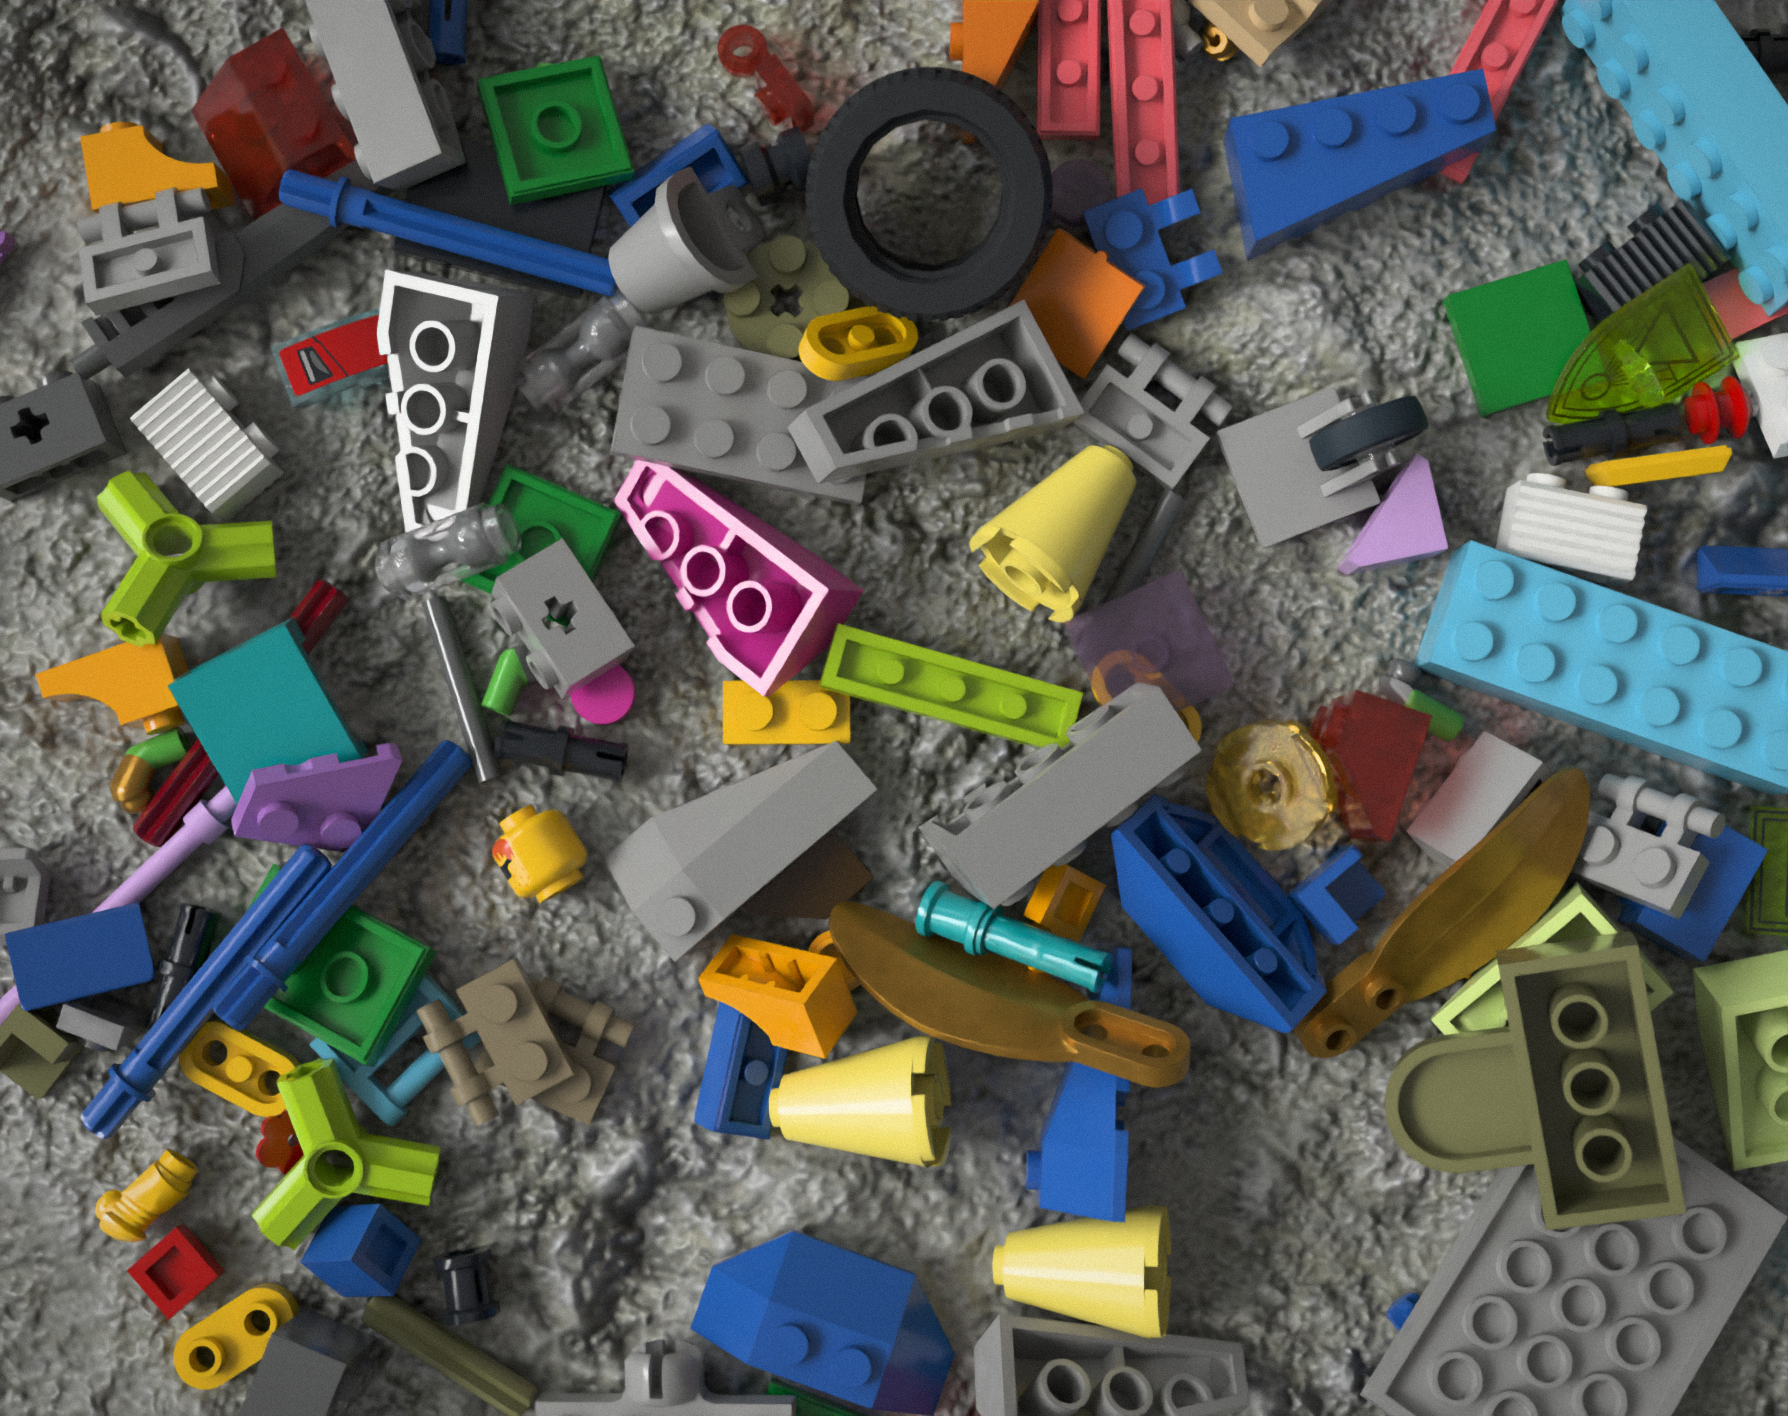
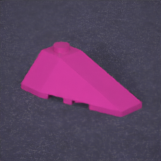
M636 460L614 499L616 506L651 559L661 563L677 587L678 592L675 596L685 611L694 613L710 639L706 643L717 660L764 697L775 693L830 646L835 626L838 623L844 625L864 590L818 555L685 470Z

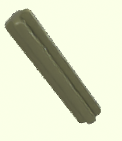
M395 1296L372 1297L364 1309L361 1320L365 1325L506 1415L524 1416L536 1397L537 1388L534 1384Z

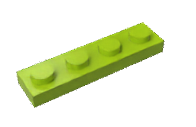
M839 623L834 629L819 687L1039 749L1051 743H1058L1061 748L1070 742L1066 731L1076 723L1083 693Z

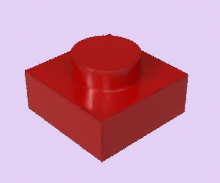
M184 1223L175 1227L127 1270L168 1320L180 1313L225 1273L224 1269Z

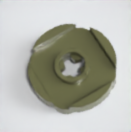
M787 235L778 237L773 242L763 243L745 254L758 278L734 292L724 293L723 299L730 330L742 349L802 362L798 348L808 324L816 317L849 310L850 301L847 287L844 288L837 277L828 270L829 266L826 262H823L817 247ZM781 289L787 293L793 289L800 292L802 295L798 300V304L802 312L796 317L788 312L782 313L779 317L773 314L771 310L776 305L773 295Z

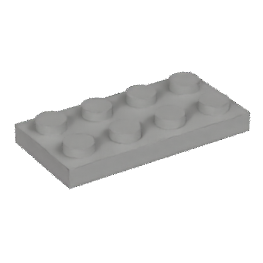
M635 325L631 336L610 455L857 506L862 503L867 473L818 484L787 427L805 409L869 376H861L843 381H831L818 377L800 361Z

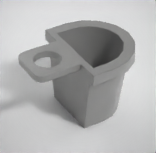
M690 166L674 173L656 189L655 204L609 249L608 261L615 282L625 297L643 312L660 314L710 291L715 290L719 293L734 292L757 279L758 275L742 250L761 241L765 234L758 219L736 186L728 185L708 194ZM726 204L733 208L740 217L744 232L739 230L730 220L726 211Z

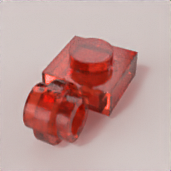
M736 25L726 30L718 42L717 52L719 61L724 70L735 77H754L757 81L759 92L754 94L753 97L767 120L774 127L783 122L787 129L798 126L801 133L815 124L812 102L775 53L773 55L768 53L767 42L763 34L749 25ZM741 46L753 49L746 56L740 57L733 54Z

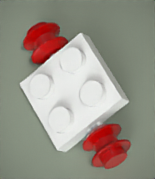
M1788 332L1736 342L1730 358L1741 384L1735 377L1727 376L1721 381L1719 391L1713 392L1706 382H1697L1693 387L1692 395L1687 397L1684 402L1686 425L1692 434H1698L1705 444H1713L1719 436L1720 429H1726L1733 439L1742 438L1747 431L1751 417L1756 416L1773 458L1788 456Z

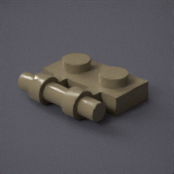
M518 958L512 959L456 989L467 1014L451 1021L440 999L416 1011L428 1033L423 1039L431 1055L438 1052L455 1085L450 1091L458 1107L465 1104L476 1127L500 1115L488 1091L502 1083L505 1084L517 1106L577 1073ZM476 1031L494 1063V1066L479 1074L461 1039Z
M527 975L549 1018L553 1015L583 1029L577 1045L560 1038L577 1073L530 1099L590 1125L593 1123L619 1065L596 1054L601 1041L604 1038L625 1048L636 1025L613 1015L614 1007L598 1000L594 1005H591L563 992V984L548 977H544L542 981H539ZM485 1045L475 1065L478 1074L494 1066Z

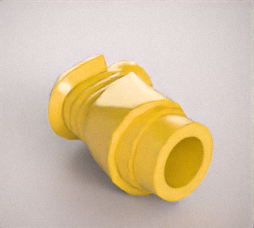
M167 1148L161 1157L124 1191L113 1189L107 1191L99 1198L95 1212L96 1217L101 1220L99 1224L100 1229L113 1239L119 1241L140 1242L147 1239L144 1231L148 1229V1226H151L153 1221L158 1219L159 1215L167 1213L189 1195V1187L192 1185L191 1180L197 1174L199 1168L184 1155Z

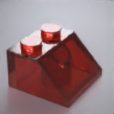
M283 27L227 58L191 110L247 211L254 220L282 204L279 200V188L283 175L287 170L292 169L325 178L356 160L354 143L304 56Z
M1357 689L1332 699L1329 707L1324 705L1319 707L1308 738L1310 742L1316 743L1312 760L1351 839L1361 843L1390 842L1432 715Z

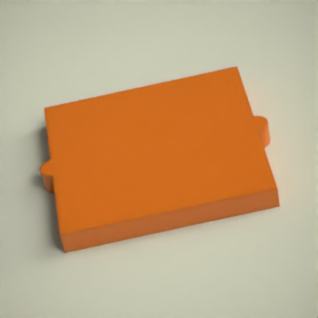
M1057 228L1010 306L1025 300L1056 360L1082 379H1086L1146 285L1109 261V253L1107 251L1101 250L1096 252L1062 228Z

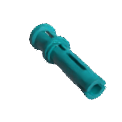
M938 880L933 882L926 890L917 911L916 931L920 935L930 938L938 934L964 944L967 953L975 956L986 955L992 951L1086 987L1094 993H1099L1106 983L1105 979L1099 977V972L1109 975L1113 961L1111 953L1101 952L1003 915L1002 907L997 906L993 909L982 901L979 903L952 893L949 884Z

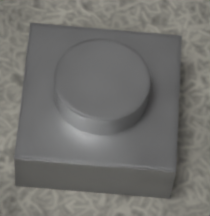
M99 993L64 1003L56 1028L76 1035L77 1042L87 1048L97 1051H117L142 1035L150 1011L104 993Z

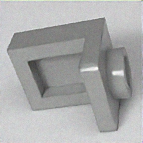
M0 842V946H6L5 933L44 924L51 878L50 872L33 849L13 842Z

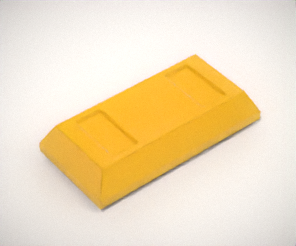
M1727 445L1605 461L1588 465V468L1585 469V475L1594 486L1608 487L1706 475L1724 471L1732 455V449L1727 448Z

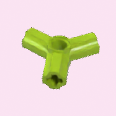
M127 470L110 479L104 491L97 496L100 511L138 556L101 612L104 626L114 631L125 642L141 648L145 644L155 645L185 596L198 591L205 582L277 577L272 521L198 525L192 518L179 514L145 472L132 473L130 470ZM173 554H183L177 557H168Z
M320 1058L301 1064L278 1078L277 1086L304 1155L254 1209L252 1217L258 1223L263 1235L278 1247L286 1246L295 1250L343 1197L352 1192L414 1204L430 1205L441 1158V1146L369 1134L357 1122L334 1058L327 1060ZM334 1149L343 1151L350 1156L354 1165L348 1168L335 1167L327 1161L324 1152Z

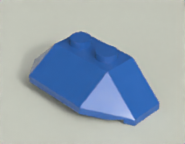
M1154 794L1111 833L1122 908L1207 1005L1286 1034L1293 1030L1325 995L1327 988L1323 976L1319 975L1317 971L1316 953L1304 914L1219 818L1188 806L1169 803L1167 798Z
M794 1229L754 1246L732 1258H727L714 1264L690 1327L691 1330L750 1366L870 1409L934 1416L955 1355L916 1273Z

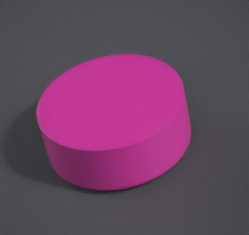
M617 665L572 693L571 701L577 713L587 721L597 725H612L626 718L633 709L636 701V687L630 674Z

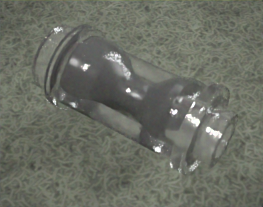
M619 292L609 301L604 296L594 306L538 349L520 360L517 365L524 374L515 380V383L537 411L549 405L557 414L563 407L628 358L632 331L635 325L645 328L649 327L622 292ZM579 333L577 341L572 346L559 349ZM597 361H602L591 371H589L587 374L581 377L583 370L589 364Z
M480 503L384 540L379 548V557L375 560L376 573L382 586L387 591L394 592L403 600H409L507 563L510 554L520 550V533L512 514L503 504L498 503L490 506L486 503ZM448 530L447 535L441 540L432 541L427 539ZM450 563L463 565L442 573L443 568Z

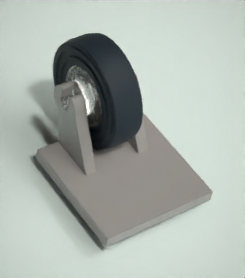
M1333 386L1221 429L1215 434L1261 549H1265L1379 505L1381 501L1372 479L1401 463L1395 447L1421 434L1428 428V422L1422 405L1416 396L1402 397L1378 405L1373 391L1370 390L1362 393L1360 396L1352 399L1348 398L1340 402Z

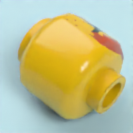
M533 804L516 811L499 823L505 834L495 841L492 855L513 892L518 897L525 899L535 896L539 904H542L584 878L579 869L584 866L587 860V851L566 815L561 810L550 809L538 814Z

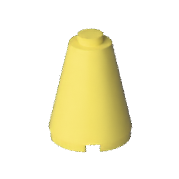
M1104 445L1103 447L1087 446L985 523L969 542L971 552L980 547L986 556L979 564L984 574L1004 594L1029 611L1033 612L1040 603L1055 610L1048 618L1049 620L1055 622L1070 621L1084 601L1136 487L1137 482L1132 472L1133 464L1122 451L1110 445Z
M920 1035L785 1074L780 1081L779 1088H773L770 1092L769 1114L773 1127H781L782 1134L787 1140L923 1167L943 1166L948 1157L951 1140V1127H940L943 1121L944 1106H951L950 1077L943 1045L941 1042H935L936 1037Z
M1151 1204L1126 1209L1125 1222H1111L1084 1217L1009 1232L1005 1245H996L994 1249V1284L1004 1285L1006 1298L1143 1338L1163 1339L1168 1329L1171 1301V1276H1167V1255H1171V1229L1168 1208Z

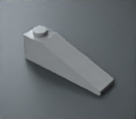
M385 270L377 338L380 355H387L392 393H386L388 414H395L400 452L395 457L405 532L407 534L442 543L453 538L458 526L476 519L525 360L535 295L480 282L399 270Z
M834 741L651 817L609 853L604 860L633 914L672 960L676 962L689 954L879 788L838 741Z
M999 1314L974 1346L976 1409L981 1416H1221L1245 1410L1250 1405L1243 1344L1241 1342L1166 1334V1336H1163V1339H1147L1105 1326Z

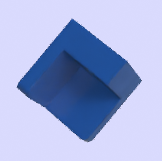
M1355 845L1342 846L1286 894L1329 944L1340 945L1359 929L1354 922L1385 896L1383 888L1359 861L1363 854Z
M381 1204L334 1206L324 1217L300 1263L343 1297L394 1296L422 1239Z

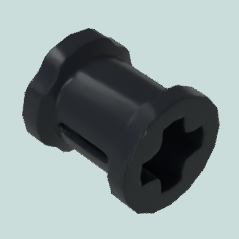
M491 1246L466 1247L433 1257L434 1269L441 1270L447 1305V1309L441 1313L444 1325L478 1322L494 1317L500 1312L499 1301L492 1299L487 1261L492 1258Z

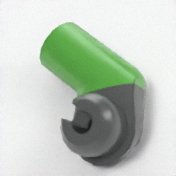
M525 643L509 648L501 654L482 701V707L511 717L522 687L538 682L526 661V656L530 655L531 652Z
M1400 658L1390 661L1386 675H1380L1379 685L1381 694L1410 723L1445 742L1453 740L1462 728L1463 715L1415 689V686L1422 678V672L1418 666Z

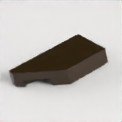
M832 829L748 901L743 908L748 914L826 920L836 904L848 901L874 877Z

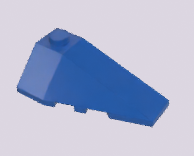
M1113 946L1110 952L1113 956L1110 974L1102 973L1101 978L1105 979L1106 983L1099 993H1094L1092 1001L1107 1002L1131 1010L1132 949ZM1067 1062L1039 1134L1038 1151L1027 1150L1025 1189L1036 1190V1200L1040 1208L1111 1222H1125L1129 1131H1125L1124 1120L1118 1119L1119 1106L1124 1107L1130 1087L1129 1080L1080 1063Z

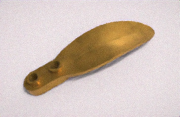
M1566 766L1543 782L1509 816L1418 895L1384 932L1377 942L1374 951L1365 953L1355 959L1325 984L1327 988L1325 995L1293 1029L1299 1041L1310 1055L1318 1058H1330L1346 1052L1402 1005L1435 993L1471 974L1495 958L1496 951L1507 949L1538 921L1566 882L1586 834L1590 811V788L1586 776L1580 769Z
M850 901L839 902L830 913L829 930L832 940L851 974L890 1012L928 1035L967 1049L1001 1057L1044 1062L1073 1061L1152 1088L1176 1084L1188 1073L1190 1040L1182 1029L1171 1023L1111 1003L1090 1001L1074 988L1044 973H1036L1025 965L992 953L979 956L972 955L965 951L964 944L938 934L930 938L917 933L916 924L864 904Z

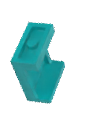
M294 617L179 675L168 685L236 804L240 800L253 769L279 764L299 765L310 758L335 753L339 763L363 759L368 752L363 740L356 741L301 645L306 638Z

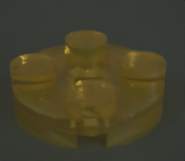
M1264 719L1248 723L1226 735L1218 743L1214 753H1218L1214 759L1213 770L1207 772L1206 783L1211 807L1220 823L1228 832L1237 838L1244 835L1253 842L1261 843L1258 848L1275 851L1299 844L1315 834L1322 827L1327 816L1334 812L1338 805V793L1335 788L1330 762L1320 745L1311 737L1306 726L1298 721L1288 720L1281 722ZM1263 769L1269 770L1280 780L1282 788L1280 789L1281 798L1277 800L1273 792L1263 794L1258 782L1265 778Z

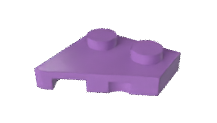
M385 743L376 745L378 756L339 763L335 753L310 758L299 765L279 764L253 769L231 819L234 836L296 846L309 844L317 849L345 853L377 817L403 761L398 744Z

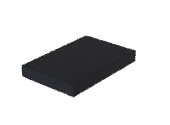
M459 137L466 163L414 185L407 190L405 202L591 254L608 185L510 205L494 147ZM400 237L395 238L393 251L397 255L576 300L580 299L582 289Z

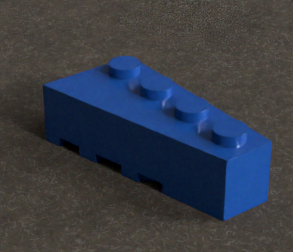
M1484 69L1230 118L1223 144L1247 261L1268 252L1269 248L1293 237L1296 239L1316 230L1321 224L1351 210L1354 212L1376 202L1377 198L1403 186H1411L1437 174L1452 163L1479 152L1480 154L1496 131Z

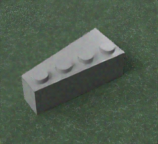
M304 0L313 20V23L309 25L311 40L320 56L328 61L336 82L331 87L332 95L341 114L352 124L358 140V144L354 146V153L364 175L373 181L374 184L401 192L466 163L446 91L436 79L430 80L427 71L433 68L435 61H437L432 41L412 18L411 11L421 7L420 0Z
M1022 300L805 409L787 428L816 482L821 484L1059 431L1085 414L1029 307L1025 300Z
M1141 682L1135 683L1070 726L1066 731L1070 742L1060 748L1058 743H1051L1040 749L1037 748L1018 761L1019 765L1015 769L1017 777L1006 783L1003 781L987 787L984 783L963 797L967 804L963 813L945 825L936 815L918 827L962 889L993 909L1000 904L1009 906L1018 902L1034 888L1035 882L1033 879L1052 864L1058 867L1075 859L1086 848L1087 844L1084 841L1103 825L1105 827H1112L1123 822L1138 808L1136 800L1155 786L1156 788H1163L1174 783L1187 772L1189 765L1186 762L1202 751V749L1160 687Z

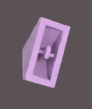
M1417 453L1402 466L1380 500L1381 503L1376 506L1336 569L1346 575L1433 558L1448 549L1427 459Z

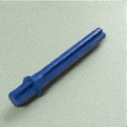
M291 169L284 173L281 180L279 200L289 207L329 217V224L332 227L339 228L342 223L363 229L368 228L606 296H614L618 290L610 270L609 261L604 257L380 195L351 185L350 178L341 176L338 182H334Z
M449 740L442 741L253 958L247 954L243 960L248 965L213 1005V1010L217 1016L232 1028L240 1031L246 1028L278 989L285 993L289 987L284 982L471 767L472 760L460 746Z
M303 844L296 850L122 1064L114 1063L109 1068L108 1073L111 1078L82 1112L81 1119L87 1130L102 1139H109L116 1134L142 1101L150 1102L154 1098L156 1093L153 1087L214 1014L213 1005L248 965L243 959L247 954L253 958L330 871L332 864L325 854L309 844Z

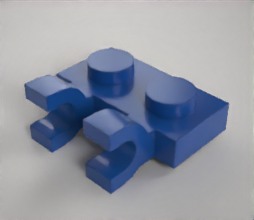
M1140 188L1082 212L1096 252L1101 250L1107 251L1109 253V261L1146 285L1123 321L1126 331L1185 309L1186 306L1180 292L1181 289L1223 274L1214 249L1170 265L1158 233L1159 229L1201 213L1192 189L1149 206L1143 189Z

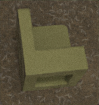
M17 1004L0 1026V1071L34 1098H44L55 1087L85 1046L77 1042L76 1035L56 1028L60 1014L50 1006L24 1011L21 1004Z

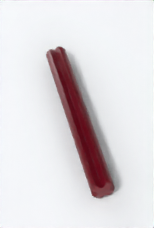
M322 579L316 581L288 618L294 617L306 640L301 645L307 655L310 654L348 602L347 596L341 590ZM199 739L196 740L133 824L132 830L134 833L154 847H162L172 837L183 822V817L194 808L219 774Z

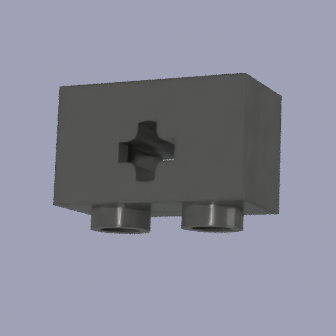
M62 371L40 379L36 383L37 389L19 397L0 396L1 498L12 502L127 454L100 385L90 379L86 380L79 372ZM45 421L50 423L49 425L42 428L41 424ZM40 436H41L42 439H43V440H41L40 442L34 441V439H36V438H38V437H40Z

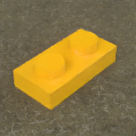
M789 680L768 697L762 696L745 681H723V745H827L834 741H838L841 745H851V698L845 694L820 688L821 680Z

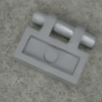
M173 187L156 192L155 199L126 207L121 201L100 206L99 214L77 220L79 233L86 244L103 240L101 243L78 248L85 303L96 316L221 284L213 230L203 216L189 220V217L211 211L210 201L205 189L199 187L179 193V189ZM159 225V228L134 234V231Z
M1131 333L1117 354L1136 367L1129 378H1126L1107 364L1079 402L1085 414L1074 420L1073 423L1103 445H1110L1122 451L1131 460L1135 468L1164 489L1172 491L1210 439V437L1190 424L1193 418L1199 412L1219 426L1233 408V405L1213 392L1217 386L1202 375L1196 380L1168 359L1171 353L1156 342L1150 347ZM1152 380L1182 400L1175 412L1144 391Z
M1610 773L1606 774L1600 781L1598 794L1600 797L1616 802L1617 807L1611 818L1589 811L1584 841L1569 875L1680 920L1710 863L1700 852L1692 850L1690 847L1698 833L1714 839L1719 837L1726 823L1724 814L1707 809L1704 800L1682 793L1674 797L1655 790L1654 783L1634 775L1624 779ZM1647 814L1666 821L1667 826L1661 837L1639 830Z

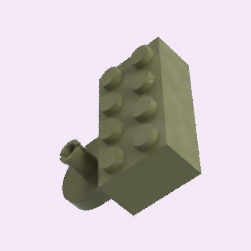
M1631 931L1496 951L1509 1026L1441 1035L1423 1040L1408 1049L1392 1068L1386 1084L1385 1115L1395 1141L1405 1153L1428 1168L1446 1173H1467L1534 1164L1546 1230L1686 1214L1640 951Z

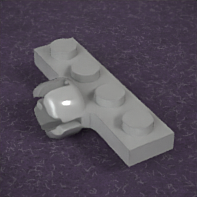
M655 1340L635 1346L624 1360V1392L618 1394L542 1393L535 1401V1416H797L796 1395H719L710 1392L704 1383L703 1353L695 1344L684 1340H675V1353L666 1354L665 1340Z

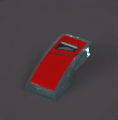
M380 308L333 322L270 348L294 407L305 409L356 385L369 388L390 378L387 355H380L377 327Z

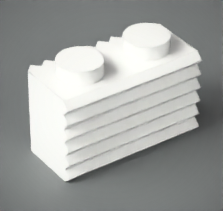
M188 368L130 417V420L188 485L189 489L195 493L212 514L228 521L237 512L243 510L246 504L251 503L255 496L262 494L265 488L271 486L274 480L283 475L284 471L271 458L280 449L257 423L253 421L249 426L245 427L231 411L239 404L238 400L215 375L212 374L207 380H204Z
M1542 473L1528 474L1526 481L1519 480L1506 489L1495 549L1596 584L1617 587L1633 580L1636 574L1635 566L1638 562L1637 555L1640 550V540L1643 536L1642 529L1645 524L1644 517L1647 507L1646 505L1627 502L1629 495L1627 491L1608 486H1592L1589 489V494L1565 489L1566 480L1564 478Z

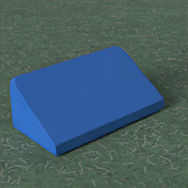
M705 124L636 170L633 180L617 183L608 189L606 193L631 228L655 204L656 189L667 178L680 170L691 166L708 194L728 185H734L740 189L748 184L749 180L718 129L710 124Z
M1701 546L1697 551L1696 591H1701V594L1788 597V549Z
M139 902L5 933L18 997L24 1011L148 982L156 977Z
M719 1002L694 1121L696 1124L713 1132L769 1140L772 1130L769 1114L770 1092L773 1088H779L780 1081L784 1075L789 1049L772 1045L769 1036L756 1023L738 1010L722 1002Z

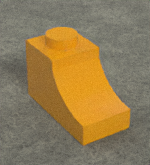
M114 122L101 127V133L80 136L92 210L99 214L100 206L120 201L125 207L153 200L155 199L156 192L177 187L179 193L203 187L208 195L211 210L236 205L232 181L214 162L187 163L164 155L163 145L143 125L132 122Z
M162 633L155 645L145 644L142 648L125 642L35 674L44 699L63 703L82 699H97L117 713L120 725L145 729L146 735L167 732L184 724L182 717L184 713L168 688V685L179 675L189 671L177 637Z
M731 934L698 977L705 997L725 1003L750 1018L769 1036L772 1045L826 1059L858 1013L837 958Z

